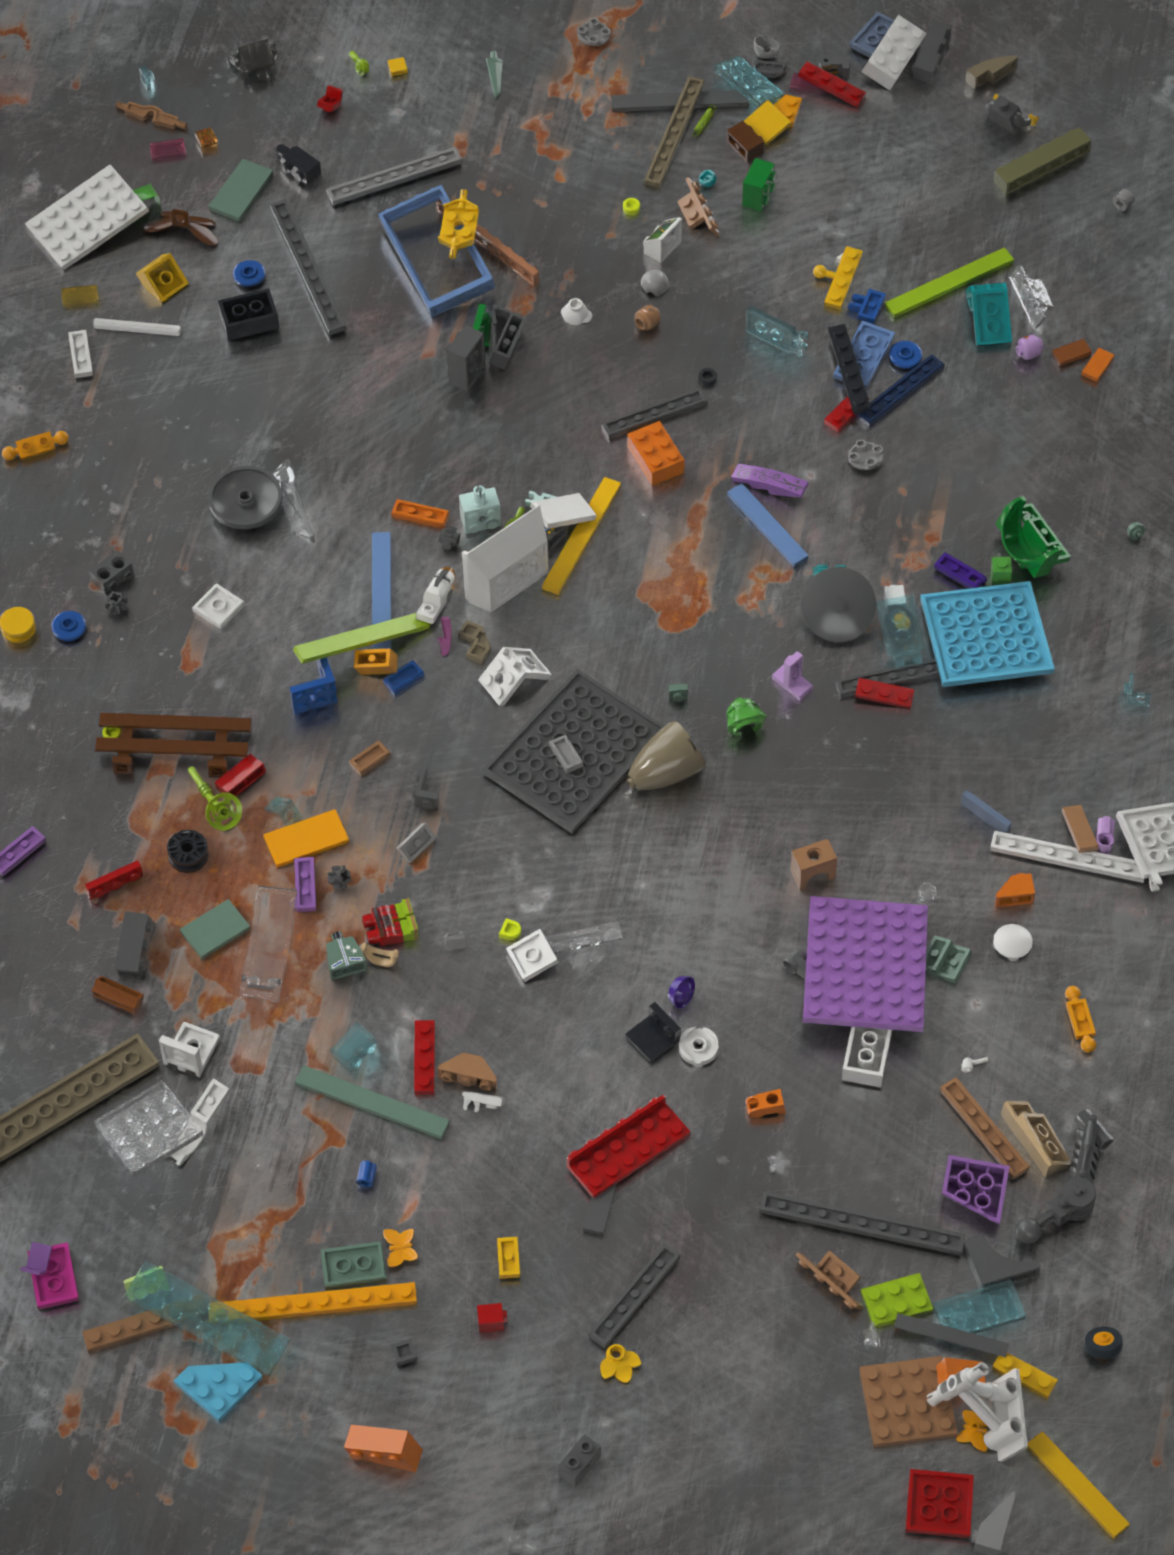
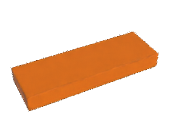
M396 499L391 516L444 529L449 517V511Z

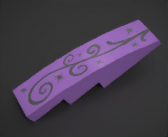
M738 464L731 476L733 482L749 483L751 488L768 490L770 495L802 498L808 486V481L786 473L752 465Z

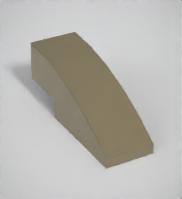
M1018 56L997 57L976 64L966 70L965 82L973 89H976L985 82L993 85L1017 69Z

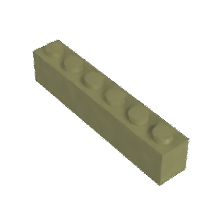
M1080 127L1070 130L1066 134L1056 137L1053 141L1043 144L1031 152H1027L1024 156L998 167L994 173V183L1007 195L1090 152L1092 140Z

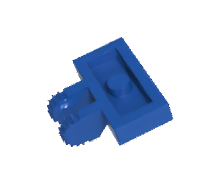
M872 289L868 290L866 296L855 293L851 297L853 302H850L847 307L850 311L858 313V320L874 324L885 301L886 293Z

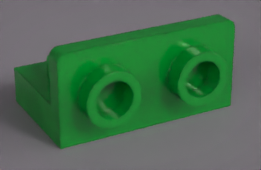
M479 304L473 329L484 333V346L489 347L490 316L486 310V305Z

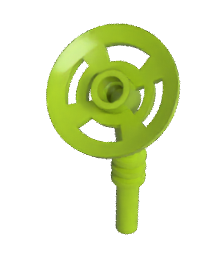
M195 767L188 768L189 774L198 786V791L202 794V797L209 801L205 814L210 826L220 831L229 830L236 826L242 816L240 800L231 793H219L214 796L212 789H210L207 782L203 781ZM224 797L223 801L218 802L217 799ZM231 800L235 803L236 812L234 811L233 805L230 802ZM210 811H211L212 817L215 819V822H213L212 819H211V817H210ZM229 816L233 818L229 823L221 825V820H226Z

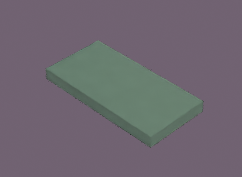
M242 159L210 203L209 210L240 222L272 177L273 170Z

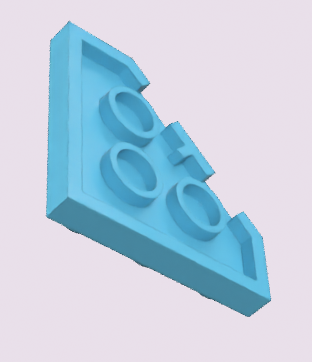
M247 1362L188 1366L174 1380V1384L215 1420L220 1422L263 1379V1376Z

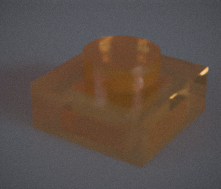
M211 127L195 132V137L201 149L218 143Z

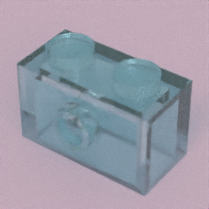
M356 1022L330 1050V1053L351 1072L361 1065L362 1059L367 1054L374 1051L378 1042L370 1032Z

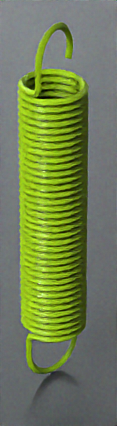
M710 107L706 110L694 128L693 133L695 132L697 135L701 133L715 110Z

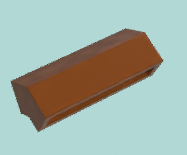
M100 976L95 980L91 990L94 997L135 1015L140 1009L144 994L104 976Z

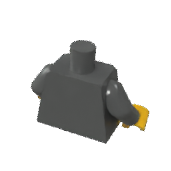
M997 93L985 105L986 110L989 111L988 120L1014 135L1021 127L1036 126L1039 117L1033 114H1029L1028 117L1024 118L1018 105L1005 97L998 96Z

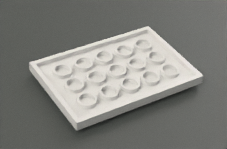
M108 165L27 221L25 225L64 271L149 212V210L111 165Z

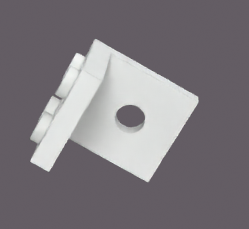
M503 647L478 681L499 706H504L525 678L548 680L552 674L531 649ZM501 674L503 675V683H502V684H501L500 681H499V678H500V675H501Z
M183 1022L175 1039L162 1035L159 1040L163 1064L168 1065V1063H171L183 1072L190 1070L196 1073V1077L200 1078L220 1040V1035ZM197 1043L199 1046L198 1048L191 1046L190 1044Z

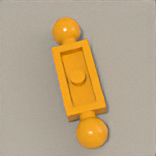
M50 431L15 441L16 448L11 446L5 447L2 450V456L8 461L13 460L18 454L21 460L56 450L54 444H66L69 436L65 431H58L53 437Z
M1069 986L1065 990V996L1069 1000L1066 1002V1009L1076 1040L1083 1039L1080 1044L1081 1049L1086 1053H1091L1097 1046L1096 1041L1091 1038L1095 1037L1096 1031L1086 998L1079 999L1081 996L1080 989L1077 986Z

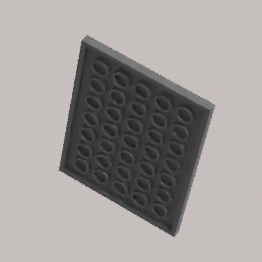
M577 669L482 769V773L570 833H573L629 773L638 753L664 725ZM565 734L583 761V767L567 774L549 747V741Z

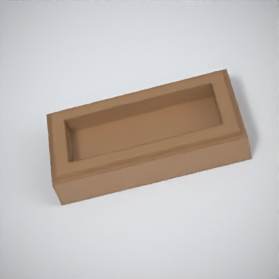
M378 740L350 759L349 765L362 776L390 757L391 752Z

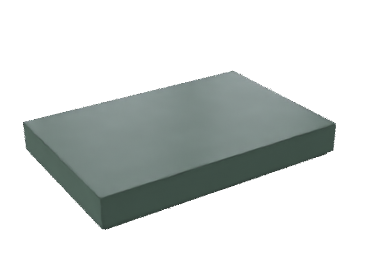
M227 899L179 930L202 960L251 930V928L231 901Z
M382 1241L320 1250L325 1290L387 1281Z

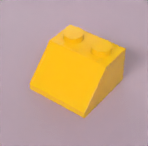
M171 253L162 254L136 273L144 288L160 302L165 301L189 284Z

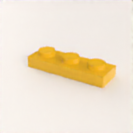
M1009 1353L1006 1354V1357L998 1356L992 1366V1370L1002 1376L1013 1369H1019L1021 1386L1047 1400L1058 1382V1379Z

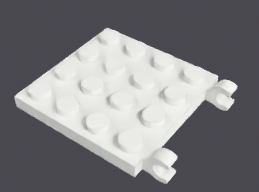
M1174 802L1118 811L1116 814V818L1143 879L1149 878V886L1152 892L1160 890L1158 885L1163 884L1160 876L1174 874Z

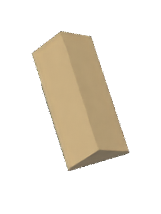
M1006 1101L1003 1104L1002 1118L1045 1178L1072 1166L1068 1154L1044 1114H1035L1028 1101Z

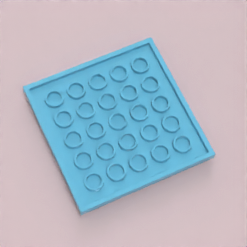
M1030 581L920 595L943 687L1054 673V664Z

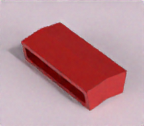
M250 753L215 781V786L221 793H231L237 796L267 771L264 764Z

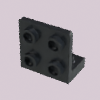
M654 1002L649 1006V1016L626 1033V1038L652 1062L680 1041L681 1028Z

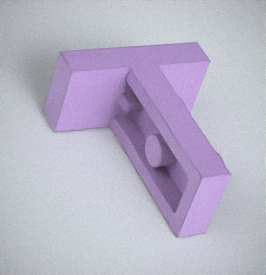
M797 651L785 659L784 665L772 674V679L798 700H801L813 689V685L802 677L803 655Z

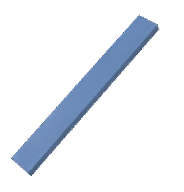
M390 532L372 533V625L391 620ZM391 640L373 644L372 649H391Z

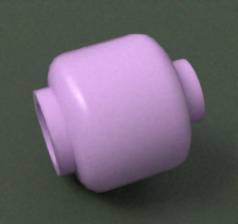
M1033 334L1020 338L1018 346H1016L1017 355L1021 356L1024 360L1039 357L1042 350H1044L1041 338Z

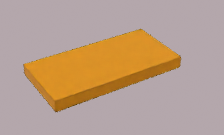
M336 809L263 834L276 868L294 863V858L311 857L349 843V838Z

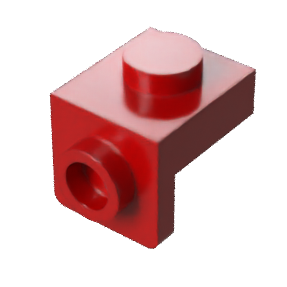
M331 85L327 86L326 94L318 100L317 107L322 108L326 112H333L341 106L343 90Z

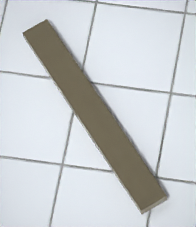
M688 76L646 174L644 184L661 188L704 87L705 80Z

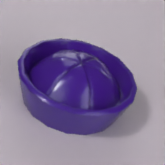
M679 976L672 982L668 991V999L677 1009L685 1007L693 997L695 991L694 978Z

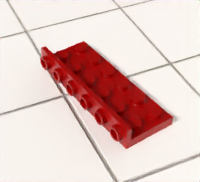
M663 1094L660 1097L651 1099L645 1107L636 1109L628 1118L619 1120L613 1128L604 1130L596 1139L587 1141L584 1147L578 1151H572L567 1157V1168L590 1196L595 1198L690 1136L691 1131L666 1104V1097Z

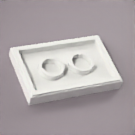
M580 493L533 501L530 505L531 509L534 503L540 505L544 526L547 529L596 519L595 512Z

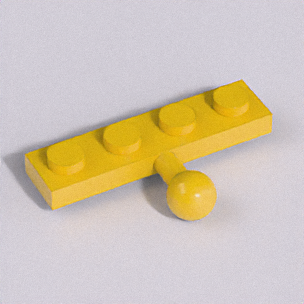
M846 246L836 272L827 270L824 265L814 267L813 274L816 278L828 277L833 279L824 301V306L837 310L842 309L861 261L862 250Z

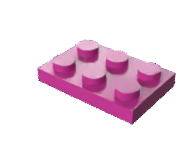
M68 1242L53 1245L46 1274L36 1275L31 1273L38 1310L79 1301Z

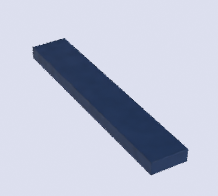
M931 354L871 401V411L858 413L856 417L868 427L872 426L944 369L945 364Z

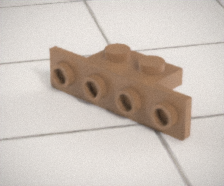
M687 177L686 182L691 192L677 202L689 227L694 229L706 221L709 230L716 236L720 235L717 229L719 225L712 218L713 212L706 206L707 200L699 191L701 187L696 181L693 182Z
M829 1250L818 1265L813 1263L803 1253L798 1252L796 1254L800 1259L798 1261L799 1264L807 1270L811 1268L815 1272L813 1276L820 1282H827L830 1285L828 1289L836 1296L840 1294L844 1297V1303L851 1309H863L864 1306L849 1294L862 1277L836 1254Z

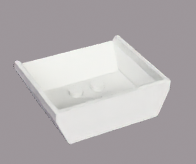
M534 503L532 510L471 551L462 552L465 599L470 604L492 612L549 573L548 542L540 505Z

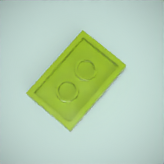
M920 1273L862 1288L860 1291L873 1329L895 1323L897 1313L914 1318L933 1313V1307Z

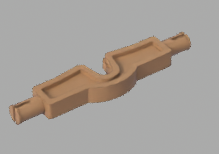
M117 101L115 108L124 110L126 115L141 121H145L150 115H154L152 123L157 126L172 130L176 127L186 130L188 123L179 121L177 116L165 113L156 106H143L130 101L127 104Z

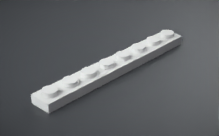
M994 831L990 851L1136 882H1144L1136 861L1094 851L1079 853L1075 847Z

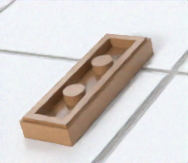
M1082 806L1062 807V814L1078 852L1098 851L1097 841Z

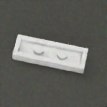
M86 330L68 332L75 378L93 376Z

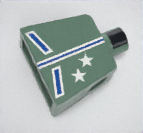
M341 931L334 932L331 935L332 942L326 944L330 979L334 980L366 971V959L354 937L344 938Z

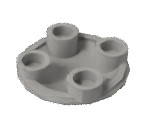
M591 18L590 21L581 24L577 28L579 40L590 46L605 44L611 35V30L597 18Z
M862 439L856 441V445L852 446L848 452L849 462L852 466L861 470L874 469L884 459L883 447L881 445L866 442Z

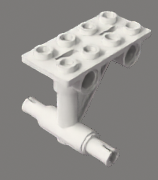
M980 1362L973 1368H965L955 1375H950L947 1380L938 1385L937 1390L927 1395V1398H929L927 1401L931 1406H936L943 1400L949 1401L959 1395L991 1429L985 1433L984 1443L989 1449L997 1451L998 1461L1004 1462L1028 1447L1019 1369H1013L993 1382H979V1378L989 1373L988 1366L984 1362Z

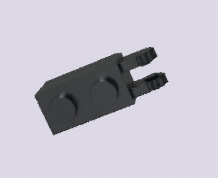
M283 144L277 145V159L282 163L283 170L292 174L298 181L308 185L321 174L320 162L300 147L293 146L290 149Z

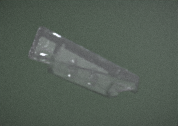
M288 458L272 472V475L275 476L281 486L282 505L293 535L297 537L303 536L308 538L311 543H315L314 531Z

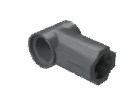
M795 948L782 963L790 973H797L805 979L807 954L802 949Z

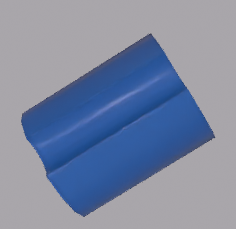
M361 1161L356 1180L357 1185L365 1188L373 1186L377 1170L375 1163Z

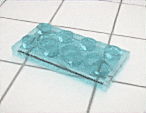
M740 56L733 57L714 66L713 71L758 108L767 100L775 103L784 96V93L777 86L772 84Z
M1011 1279L933 1302V1308L940 1325L973 1334L1026 1318Z

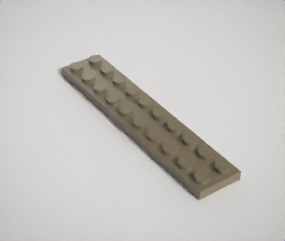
M138 1033L1 1115L0 1162L160 1066L159 1061Z

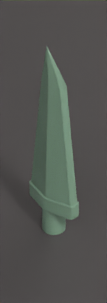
M492 51L490 53L491 58H486V63L496 99L501 93L503 60L497 58L496 51Z

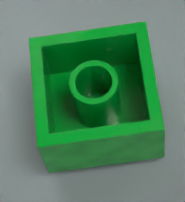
M758 158L754 159L743 181L742 206L762 211L764 206L768 205L770 193H774L776 188L774 180L777 172L775 171L774 163Z

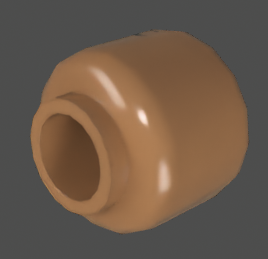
M645 305L635 313L634 321L636 326L644 331L653 329L661 321L659 309L652 305Z

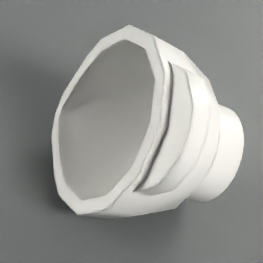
M578 298L571 299L561 310L564 320L571 325H580L592 320L591 311L587 310L585 304Z

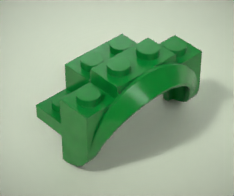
M1021 496L1005 506L995 525L1001 531L1002 543L1019 567L1021 569L1027 568L1034 578L1045 576L1050 573L1054 565L1068 562L1071 556L1032 503L1025 504L1027 500L1024 496Z

